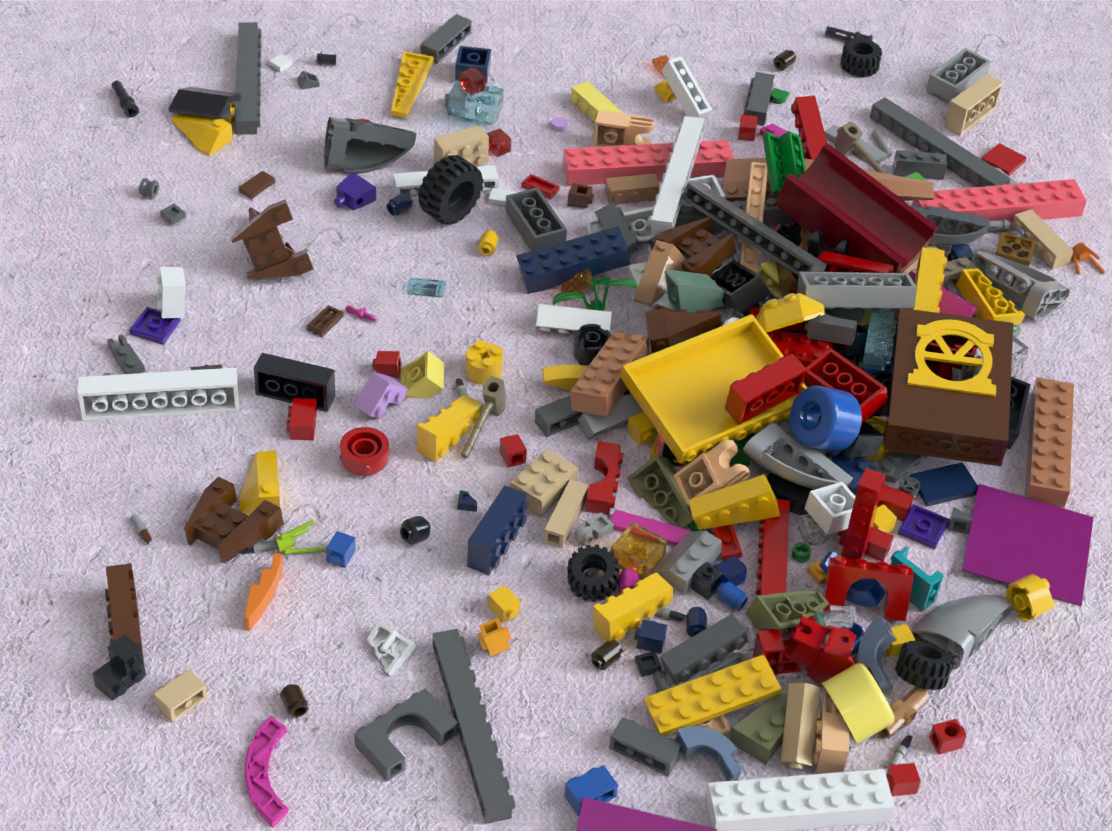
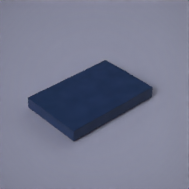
M963 462L910 475V477L920 482L918 493L926 506L977 494L978 485Z

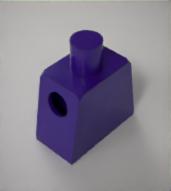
M352 172L337 185V198L334 199V204L337 208L345 205L351 210H357L376 201V187Z

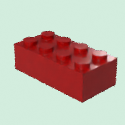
M781 330L766 332L783 356L787 357L794 354L805 368L828 349L834 350L833 342L807 338V335Z
M831 348L806 367L807 372L804 383L807 387L824 386L851 393L857 399L862 414L861 424L887 403V387Z
M794 354L781 357L777 362L771 365L768 364L757 372L750 373L746 378L734 381L730 385L724 409L740 425L799 394L807 369Z

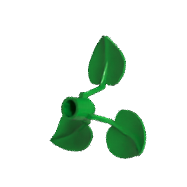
M606 277L582 281L581 285H594L595 300L590 301L591 304L588 303L584 293L564 292L557 294L553 298V305L560 301L582 298L586 309L604 311L610 286H630L637 289V284L634 279L630 278L612 281ZM600 284L605 286L602 303L601 300H598L597 285Z

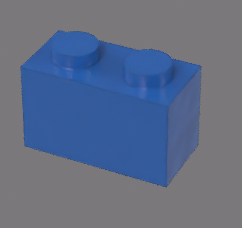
M602 765L598 768L590 769L584 775L571 778L565 783L564 796L579 816L583 797L608 802L617 797L618 784L607 768Z

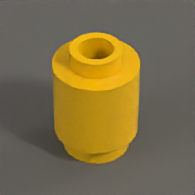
M488 230L482 234L478 245V250L481 254L490 256L495 253L498 243L496 232Z

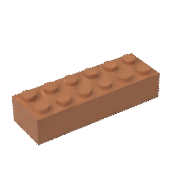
M614 331L571 389L572 410L608 417L627 390V386L620 378L622 366L650 355L649 337Z

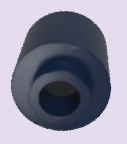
M402 193L389 200L386 207L392 216L400 215L412 208L413 200L410 195Z
M692 607L686 615V632L690 637H693L707 629V614L701 607Z

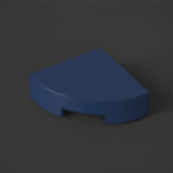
M460 490L457 510L477 512L476 499L470 496L468 492Z

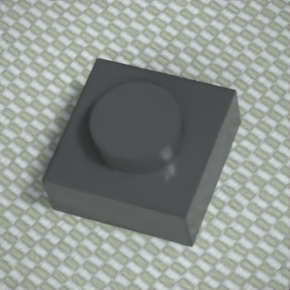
M174 203L160 211L161 217L171 225L186 217L185 211Z

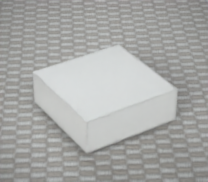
M280 54L269 60V65L281 72L292 66V60Z

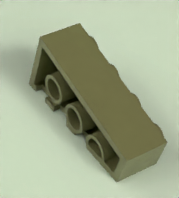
M789 686L782 690L781 694L768 700L731 728L729 740L734 746L764 764L768 763L783 743Z

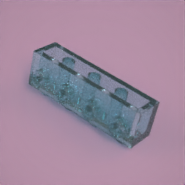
M872 308L862 368L885 371L886 364H890L897 319H893V311Z

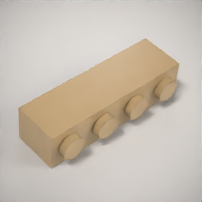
M1032 209L1015 214L1012 227H1021L1025 231L1027 239L1036 241L1034 251L1052 269L1070 263L1073 250Z

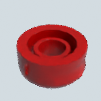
M358 427L352 429L340 441L341 454L339 458L344 468L355 475L370 476L383 470L388 463L389 440L382 431L375 428Z

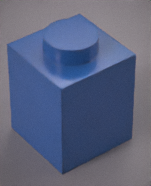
M336 531L326 547V561L345 568L356 551L355 537Z

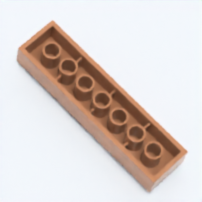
M1036 377L1031 394L1025 497L1064 508L1070 493L1074 384Z

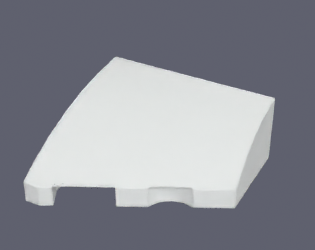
M378 621L367 638L370 645L374 648L376 656L384 666L385 672L390 676L407 660L417 646L413 641L400 635L380 621Z

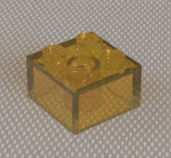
M632 522L612 545L611 551L614 553V557L618 559L619 569H634L639 579L643 580L652 573L665 557L667 540Z

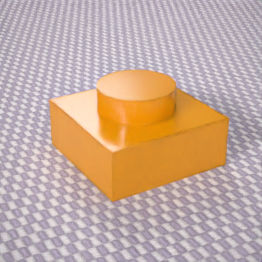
M822 560L807 568L808 574L818 585L825 583L826 574L819 566Z

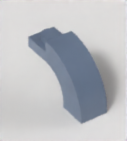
M880 616L864 632L859 644L858 659L859 663L869 670L878 686L888 691L893 686L884 671L882 657L886 648L897 639L888 622Z
M690 726L677 730L674 740L682 744L681 752L685 758L695 754L705 755L717 763L727 781L738 780L741 768L738 761L734 759L737 748L727 737L713 729L701 726Z

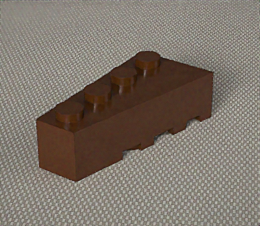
M132 563L107 566L108 589H105L106 602L110 601V605H107L106 608L108 618H112V622H108L109 634L114 636L113 639H110V645L125 634L142 648Z

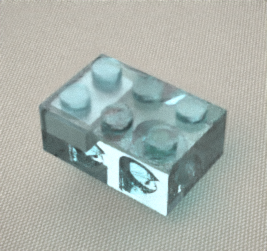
M456 80L447 99V115L458 116L467 121L475 119L485 124H493L496 122L503 107L504 89Z

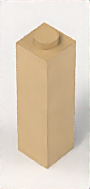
M569 480L545 527L544 543L563 548L587 500V484Z
M790 683L788 689L780 762L789 764V768L794 770H802L803 766H812L820 687L808 683Z

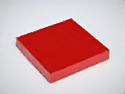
M998 143L981 159L1010 176L1026 162L1027 157Z

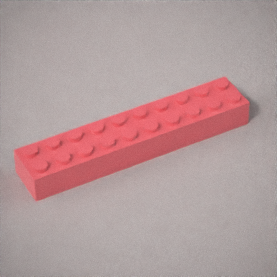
M701 141L690 178L714 175L716 178L725 177L727 159H734L729 141ZM673 143L563 149L562 165L567 186H571L572 183L582 185L605 184L606 178L653 173L656 174L658 181H662L663 173H666L667 162L670 163L669 155L672 152Z
M1075 179L939 190L934 191V200H913L912 206L924 209L934 206L988 217L990 221H998L1005 218L1010 223L1013 222L1015 214L1030 209L1042 220L1082 216L1087 200Z

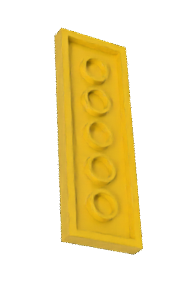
M763 654L644 697V703L658 734L666 736L677 732L678 729L697 725L782 693V689Z

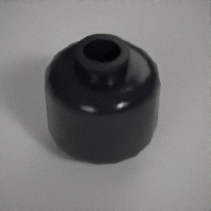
M422 516L411 517L403 521L400 535L409 544L420 543L429 538L430 523Z

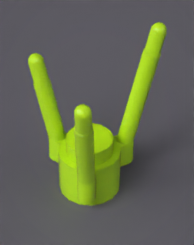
M310 520L289 532L275 537L279 553L284 551L286 555L292 553L326 551V547L291 548L295 546L293 538L308 532L306 527L314 524L315 521Z

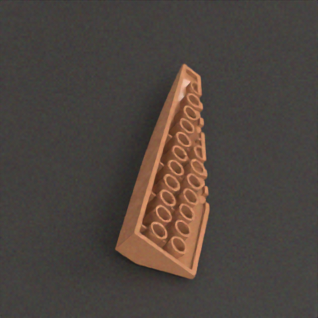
M766 158L727 159L724 178V194L727 201H747L751 162L767 163ZM804 158L806 170L814 160ZM864 170L903 201L934 200L933 182ZM767 175L765 199L777 198V195L771 193L769 175Z

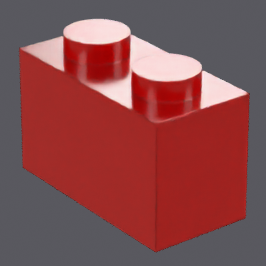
M293 398L292 406L288 407V418H291V420H287L286 426L287 432H290L291 440H314L317 416L316 399Z

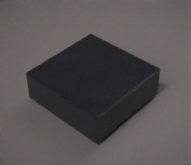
M655 651L635 656L634 661L641 677L652 675L656 671L661 673L662 667Z

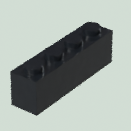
M770 472L767 480L776 499L790 501L789 512L815 521L805 510V505L810 491L816 489L786 481Z

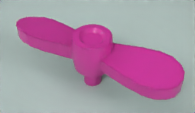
M347 305L345 308L348 313L354 314L360 319L364 317L371 321L377 320L374 315L365 312V307L358 310L351 305Z

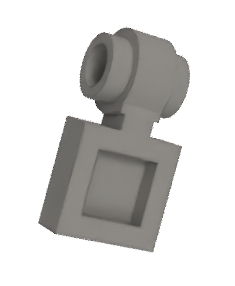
M601 512L588 519L585 524L586 527L579 526L574 534L581 544L589 545L594 539L593 534L600 538L614 529V524Z

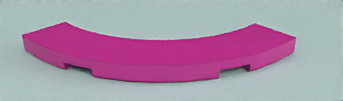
M270 716L258 729L250 748H248L245 761V778L248 794L254 807L262 818L274 827L289 813V808L281 802L271 788L268 777V765L276 744L287 733V727Z

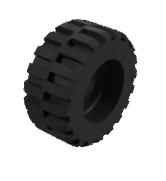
M450 155L441 158L439 162L433 164L434 166L427 171L428 173L424 176L423 183L419 187L420 192L418 193L421 209L444 225L455 224L458 220L464 219V216L468 215L471 209L476 206V202L481 196L480 192L483 190L481 171L461 156Z

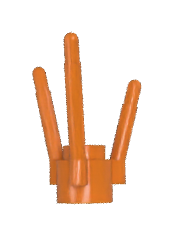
M1084 242L1074 245L1071 257L1074 260L1077 274H1081L1077 259L1084 261L1087 258L1102 274H1105L1103 268L1093 259L1095 257L1099 260L1100 256L1088 248Z

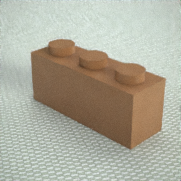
M655 173L606 178L605 194L609 204L612 202L619 204L656 200L660 184Z

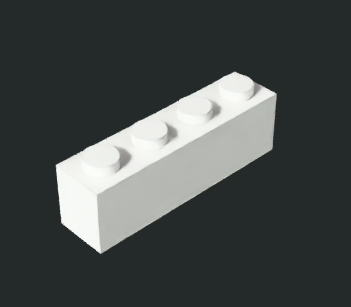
M678 57L668 60L662 69V73L684 112L689 117L705 118L706 120L712 108L683 58Z
M539 304L536 327L540 328L542 332H551V329L558 330L560 334H569V331L576 332L585 324H598L605 331L607 329L610 332L612 312Z

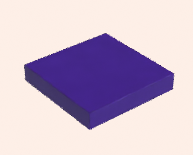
M146 307L129 332L130 335L164 345L181 319L162 318L161 311Z
M913 504L898 534L936 549L950 519Z

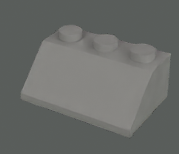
M707 531L688 532L652 571V574L657 572L674 589L685 595L692 588L694 573L706 562L712 565L721 555L722 541Z

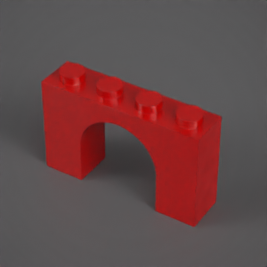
M884 484L878 507L885 505L897 517V520L903 522L912 507L914 496ZM872 527L865 555L884 562L891 549L894 536ZM847 529L838 532V535L841 536L839 544L842 546L844 545Z
M843 556L829 557L823 596L829 604L823 611L844 613L849 587L859 579L872 578L880 581L887 589L884 604L885 619L906 621L914 578L911 567L905 564L889 565L882 561L873 563L864 559L850 560Z

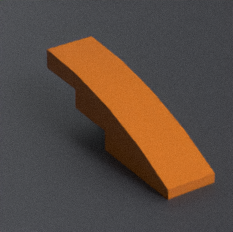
M274 553L271 569H262L260 584H251L244 616L245 631H250L257 623L275 594L283 570L282 554Z

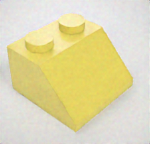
M429 351L401 369V384L408 388L405 398H431L443 390L444 362Z

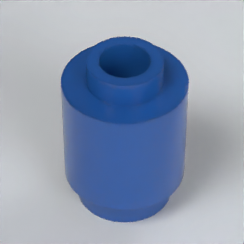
M730 581L727 583L723 582L716 591L718 593L717 598L733 610L740 611L748 601L745 592Z

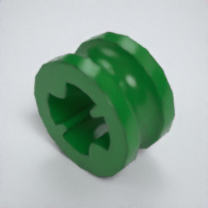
M802 542L796 543L793 546L792 558L800 563L808 561L811 553L810 546Z

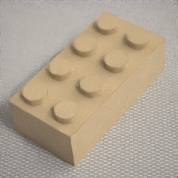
M986 74L973 85H970L965 91L960 92L957 97L952 98L948 104L949 110L945 116L946 122L944 127L960 136L996 109L1003 82Z

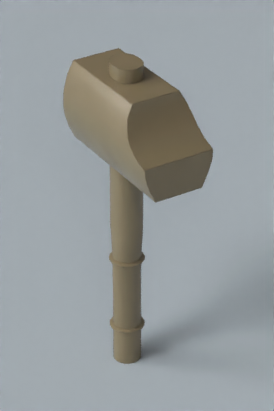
M850 121L838 128L836 131L838 134L834 139L836 150L847 157L854 149L877 172L889 174L858 143L863 133L856 124Z
M490 376L483 385L485 405L461 453V456L464 458H468L489 414L492 413L499 416L505 410L506 390L504 380Z

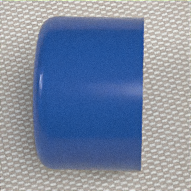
M811 386L804 389L795 398L790 410L789 422L792 434L800 444L810 448L838 452L848 448L857 438L861 427L862 414L857 399L851 393L824 386ZM821 416L820 423H819V425L816 427V425H817V423H818V420H819V417Z

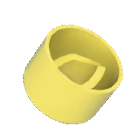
M857 663L821 683L823 689L827 690L849 728V734L856 744L893 724L894 714L875 679L863 664Z

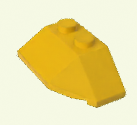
M791 293L778 300H768L763 304L755 319L765 332H770L825 315L822 303L800 293Z

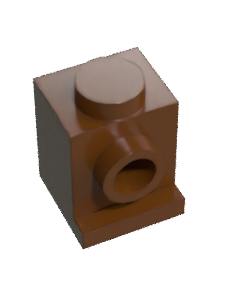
M572 183L568 193L567 206L577 205L588 208V205L593 204L594 201L593 187Z

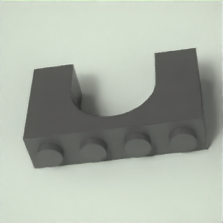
M824 308L825 315L806 320L805 331H808L807 338L852 346L857 323H862L865 309Z
M426 689L412 694L409 699L395 705L392 710L384 715H379L372 723L359 728L354 733L355 747L386 781H389L405 770V757L388 738L395 729L406 725L420 727L439 746H442L458 735V722Z

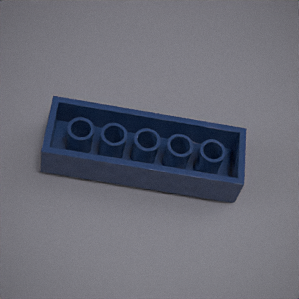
M619 226L516 255L519 271L528 294L631 265L629 250Z

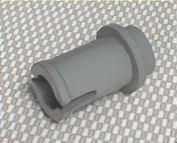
M1004 218L998 221H990L987 231L1006 232L1010 228L1009 220Z

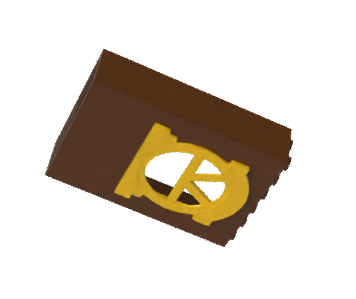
M900 308L894 338L884 450L1002 466L1009 435L1013 323ZM931 341L937 342L944 354L927 352L925 348ZM946 343L963 346L953 355ZM972 347H978L983 359L964 357V355ZM925 360L982 367V369L971 379L950 381L935 375L928 368Z

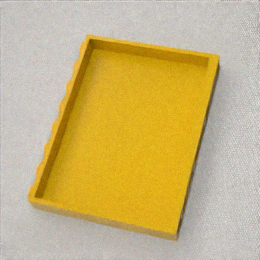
M753 315L746 316L623 365L620 376L680 464L685 461H692L702 453H708L725 440H742L749 434L760 432L772 422L777 424L782 420H789L792 404L799 395L791 397L740 425L724 409L730 385L734 381H740L750 373L757 372L764 366L771 365L781 357H784ZM803 382V385H802V388H801L800 393H801L804 389L807 388V386L804 384V382Z

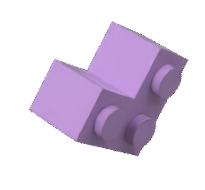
M372 372L354 405L367 415L380 419L386 412L389 402L399 405L404 400L408 388L393 377Z

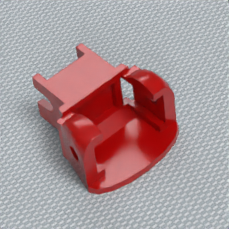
M804 616L801 617L799 624L804 626L801 631L796 630L795 633L791 632L789 640L796 643L797 646L795 649L786 646L784 657L804 666L807 671L806 676L822 687L821 683L854 665V660L850 654L856 640V635L845 628L829 625L826 628ZM830 633L827 643L824 645L826 637Z

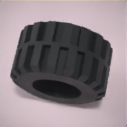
M855 38L848 40L843 46L840 61L841 68L846 73L857 77L872 76V74H876L879 70L882 49L878 44L869 39Z
M596 544L595 547L586 545L585 549L580 547L578 548V553L574 551L572 558H569L567 566L568 585H570L571 591L575 592L578 598L583 596L585 601L589 598L592 599V602H596L598 598L602 601L605 599V596L610 597L612 591L617 589L619 581L618 559L614 557V553L612 551L608 552V548L604 546L599 548V545ZM589 568H598L604 574L598 578H589L582 572Z
M909 641L902 645L895 671L901 679L913 686L928 690H941L947 686L954 659L948 652L936 645L921 641Z

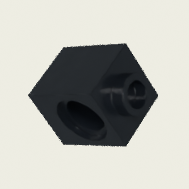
M706 562L694 573L692 590L709 600L721 585L723 572Z

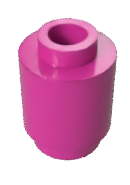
M626 568L619 574V596L622 590L627 587L633 589L636 583L639 582V576L634 569Z

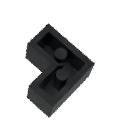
M125 634L108 646L110 660L93 672L95 687L112 701L118 696L123 695L127 689L140 682L146 676L142 648Z

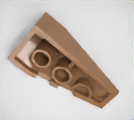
M656 241L633 302L652 306L667 290L665 270L683 271L681 262L687 259L675 245Z

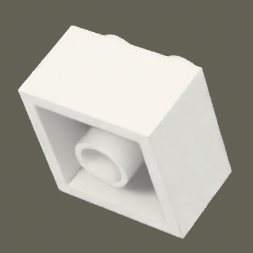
M160 267V274H156V285H158V290H156L157 311H161L162 318H184L186 285L183 268Z
M843 482L810 491L805 510L827 535L848 529L855 495Z

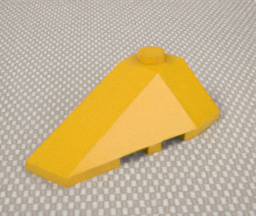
M181 113L171 119V122L179 131L183 132L186 138L194 143V147L208 156L213 155L233 140L232 126L223 119Z
M276 451L256 452L239 496L240 512L246 515L251 514L264 500L280 507Z

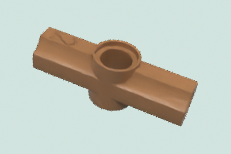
M915 686L902 700L898 698L890 707L894 714L893 724L881 730L878 734L884 739H890L903 726L907 727L914 720L917 712L929 702L930 696L927 690Z

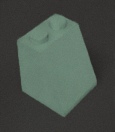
M665 270L668 301L676 312H679L680 309H686L687 312L695 313L698 310L708 311L723 306L724 292L722 288L717 286L715 280H712L707 274Z

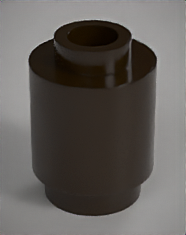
M792 50L781 52L774 58L775 67L781 71L788 68L796 60L795 52Z
M615 640L606 641L591 654L592 664L597 669L606 670L621 657L622 647Z
M296 684L286 685L280 692V698L288 714L295 718L303 716L308 711V702L300 686Z

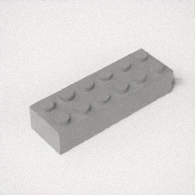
M799 272L797 293L822 303L826 309H834L835 307H842L844 309L862 308L865 310H870L871 308H880L882 310L914 308L917 287L908 273Z

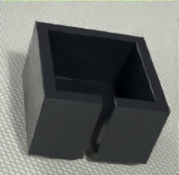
M864 421L861 424L857 438L848 448L842 450L843 454L849 458L876 456L884 435Z

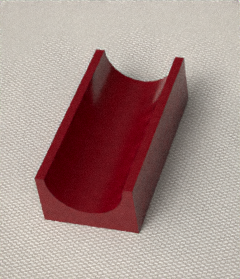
M829 143L822 147L816 159L798 179L792 174L786 177L774 204L813 234L816 229L822 231L823 240L827 246L837 247L842 238L849 240L846 256L893 265V273H903L920 257L922 248H927L938 229V226Z

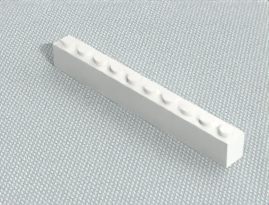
M685 116L683 123L680 122L676 142L673 143L672 152L669 155L670 163L667 162L666 173H663L659 194L656 195V205L652 207L653 216H649L648 226H651V234H659L675 227L683 202L681 198L689 182L704 134L705 118Z

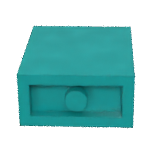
M904 547L900 551L897 550L893 553L890 565L905 564L913 569L914 578L909 602L923 612L936 602L944 575L939 571H936L931 576L926 574L907 559L909 548Z

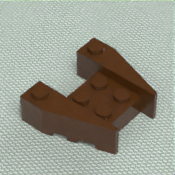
M286 199L266 207L264 211L232 236V243L243 240L255 269L247 272L248 279L298 276L314 270L307 249L289 255L277 227L293 220Z
M709 217L663 231L649 239L651 251L657 240L673 244L687 259L681 262L684 272L707 274L710 278L713 276L712 272L715 269H719L722 266V262L726 258L729 259L736 252L734 234L731 233L721 240L712 234Z
M218 476L205 488L184 527L187 543L191 546L199 539L219 550L221 562L226 563L237 556L236 553L243 549H251L259 540H267L284 525L281 508L267 500H264L249 516L232 508L231 506L237 501L234 484Z

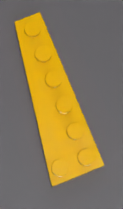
M403 51L391 116L407 119L434 63L433 56Z

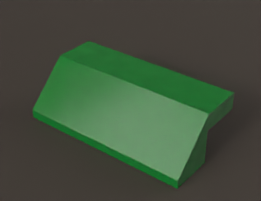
M790 131L780 137L769 132L762 134L771 193L777 196L787 176L792 174L798 179L806 171L801 138Z

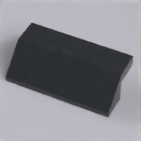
M186 87L178 90L168 109L169 112L222 119L231 116L230 103L241 101V94Z

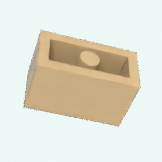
M189 669L185 673L179 674L166 686L160 687L154 693L156 707L171 722H174L207 699L206 685Z

